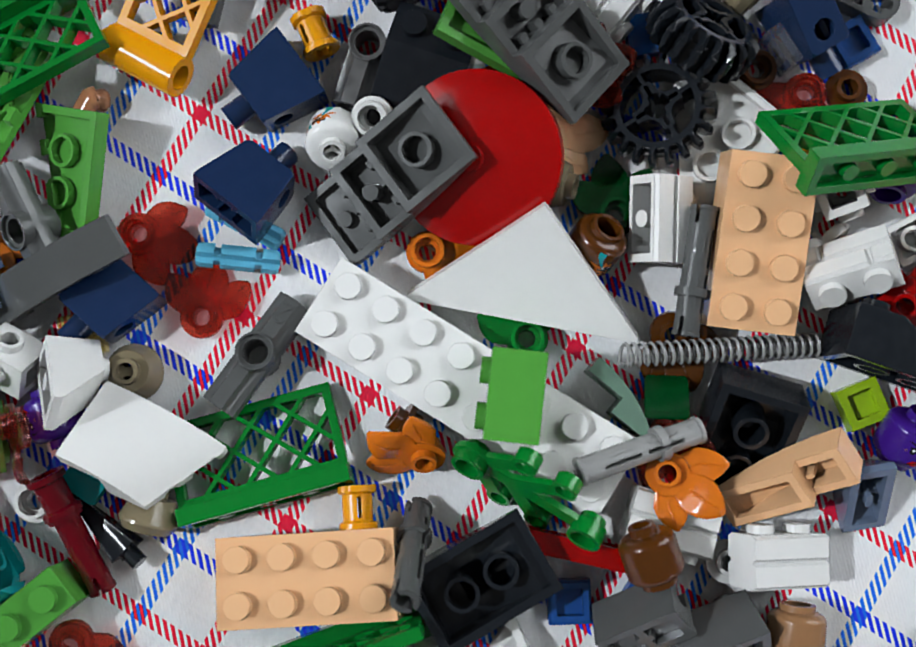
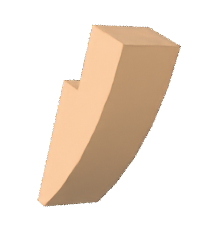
M842 426L802 440L754 463L720 484L718 487L724 498L725 515L733 527L814 507L818 494L860 484L863 459Z

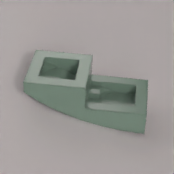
M601 357L595 358L585 369L584 373L616 399L606 413L635 437L647 434L649 429L647 419L632 391Z

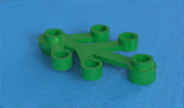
M475 439L456 442L452 450L454 456L451 459L453 467L470 479L480 480L487 490V496L493 502L501 506H509L514 498L524 513V519L530 525L540 529H546L552 516L555 515L570 525L566 534L573 544L587 551H598L607 534L604 518L589 510H584L579 515L549 496L552 495L567 501H575L583 487V482L579 477L567 471L558 472L554 480L533 477L542 465L543 458L537 451L526 446L519 447L515 455L491 452L487 445ZM508 470L518 471L521 474H514Z

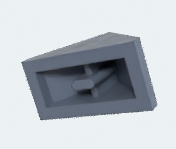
M873 459L863 460L860 484L832 491L838 523L842 533L885 526L898 469L894 462Z

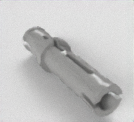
M696 416L664 428L656 425L649 428L645 435L614 444L582 457L573 458V471L581 479L583 487H585L589 483L625 472L656 459L659 462L670 460L673 457V453L706 443L707 432L703 422Z

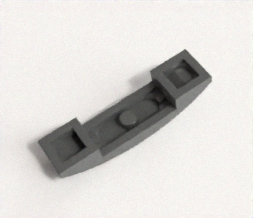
M103 215L59 238L0 275V302L2 304L0 308V325L5 321L11 325L34 312L36 307L86 277L101 272L131 254L109 215Z

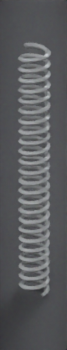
M805 332L801 334L795 333V336L775 334L767 336L763 334L762 336L754 335L753 337L749 335L746 337L738 336L737 338L733 336L729 338L722 337L721 339L715 337L712 340L710 338L704 340L698 338L696 341L694 339H689L688 341L682 339L680 342L674 339L672 342L665 340L663 343L658 340L655 343L649 341L646 344L641 341L639 344L632 342L630 345L624 342L619 348L618 364L622 369L626 365L625 362H622L624 347H627V365L630 368L633 367L635 356V364L640 368L643 362L646 367H649L651 361L656 367L659 361L663 366L667 362L673 366L676 361L679 365H682L684 359L690 365L692 360L696 364L700 360L706 364L709 359L712 363H715L717 359L722 363L725 358L728 362H731L733 358L738 362L741 357L744 361H747L749 357L753 361L757 357L763 360L765 356L769 360L773 356L779 359L781 355L785 359L789 355L792 358H795L797 355L800 358L804 357V355L811 357L813 354L818 357L822 352V343L819 336L814 332L808 334ZM800 340H801V343H802V354L800 353V350H799V342H800ZM808 340H809V343H810V353H808V350H807V341H808ZM815 340H817L818 343L817 353L815 351ZM784 341L786 344V355L784 353ZM792 341L794 344V354L791 349ZM776 342L778 345V355L776 353ZM768 343L770 345V356L768 353ZM666 344L669 345V347H668V353H667V349H666V347H665ZM752 344L754 346V356L752 354ZM760 344L762 346V356L760 353ZM657 345L661 346L660 352L658 351ZM744 345L746 347V357L744 354ZM633 346L636 347V349H635V355H634L633 350H632V347H633ZM641 346H644L643 356L640 349ZM736 346L738 348V357L736 354Z

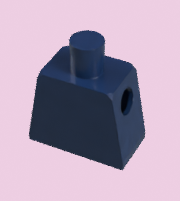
M774 0L755 12L759 22L787 65L791 68L809 61L819 82L843 69L832 47L848 38L849 31L835 0Z
M275 27L230 72L229 78L240 92V95L222 107L221 110L236 130L257 115L269 132H274L326 106L330 102L323 87L278 27Z
M245 140L193 173L194 197L257 245L293 197L295 175L290 168L298 162V156L288 144L283 142L279 143L268 153L254 141Z
M121 259L101 272L86 277L60 293L58 299L74 315L57 333L63 337L88 339L95 332L103 340L113 344L163 308L168 301Z

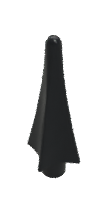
M81 499L83 511L80 515L99 541L110 561L114 563L121 559L122 562L125 561L133 570L138 568L147 558L137 547L144 539L133 531L124 528L121 523L96 505H89Z

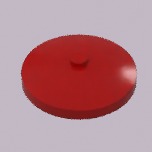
M482 68L454 71L435 79L425 86L478 158L415 217L419 224L447 241L477 246L546 201L548 206L551 205L563 175L564 145L561 131L553 112L535 90L513 76Z

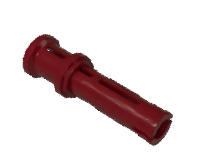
M58 466L29 480L25 486L28 491H34L45 512L42 517L45 524H48L49 527L55 526L88 590V595L90 598H96L100 596V589L105 594L113 589L117 583L109 572L80 515L83 511L81 499L74 498L64 478L66 470L64 466Z

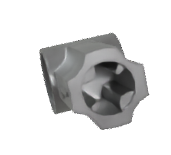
M362 23L353 28L349 34V49L332 98L334 104L346 110L352 111L354 105L360 99L371 95L386 42L385 34L379 26L373 23ZM366 41H376L380 44V47L374 54L363 55L359 53L361 45Z

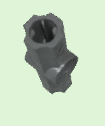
M13 160L0 164V212L2 214L0 232L6 245L11 250L20 251L23 259L59 239L62 231L61 221L54 208L41 203L22 162Z
M280 292L252 331L244 334L238 340L235 346V354L203 397L236 419L266 377L278 370L281 357L298 335L295 329L308 309L291 296ZM258 346H266L268 348L266 359L259 364H250L249 355L251 351Z

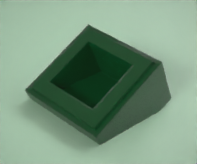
M676 375L645 376L643 403L645 417L647 419L687 420V418H690L687 377Z

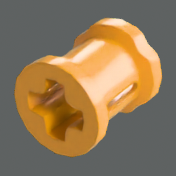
M320 5L301 9L290 18L294 30H298L305 47L303 55L308 62H317L329 58L340 49L339 41L332 37L325 21L327 17L325 9Z
M376 484L337 487V494L342 495L343 522L339 524V531L378 528V522L373 520L372 494L376 492ZM357 498H358L359 518L357 517Z

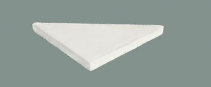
M740 79L730 81L729 84H723L719 81L710 84L705 91L716 92L717 100L709 106L716 108L718 115L716 119L707 122L713 126L714 131L712 135L708 136L697 134L704 141L702 150L695 149L691 145L687 146L691 155L690 160L684 161L678 153L679 175L693 176L694 204H699V207H701V204L713 205L720 152L730 149L772 154L780 152L778 147L755 123L759 111L778 109ZM673 83V88H674L675 86H676L678 89L682 88V87H680V86H678V85H676V84ZM692 99L684 104L685 109L681 110L675 117L676 126L680 133L686 128L693 116L695 104Z
M546 201L417 284L407 293V297L416 302L631 343L639 340L636 330Z

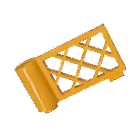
M125 0L117 22L103 29L110 47L98 53L99 58L103 62L171 97H178L187 89L191 82L194 71L192 59L218 0H198L194 3H191V0H181L183 7L168 14H165L161 0H152L157 18L144 24L135 21L134 17L140 3L147 0ZM186 16L190 30L182 45L174 41L169 23ZM160 27L162 34L154 31V29Z

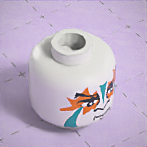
M326 107L311 117L307 126L305 146L310 159L319 167L331 170L358 147L355 142L362 136L354 126L351 112L341 107Z

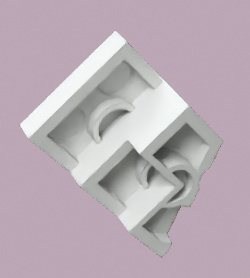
M106 380L55 455L60 462L99 479L110 494L147 510L165 498L171 489L181 487L191 480L194 472L214 458L218 460L223 458L228 449L209 434L172 412Z

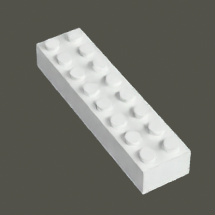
M343 257L340 258L295 329L296 333L467 439L481 441L489 447L491 452L515 455L521 446L534 449L542 456L543 463L537 474L533 477L554 480L560 471L574 474L572 467L573 458L582 457L635 438L545 382L539 446L482 439L483 430L474 429L477 401L486 402L488 384L479 383L482 356L491 357L492 349ZM625 472L589 483V485L582 487L575 501L569 502L583 511L589 510L600 515Z

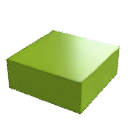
M875 376L864 378L830 392L847 432H855L882 421L889 410V406Z

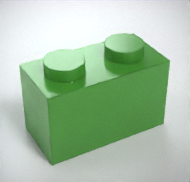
M493 346L491 357L482 356L479 383L488 384L486 402L477 401L474 429L483 430L482 439L539 446L549 353Z
M69 559L49 566L0 605V647H26L89 597L88 590L81 576Z

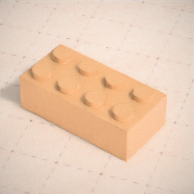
M739 149L720 152L713 206L719 207V213L717 214L706 287L707 290H710L709 300H704L701 323L706 326L795 336L816 195L804 196L795 186L800 172L785 155Z
M399 527L215 538L217 631L389 622L402 619L405 616L404 613L394 610L389 601L399 551L396 539Z

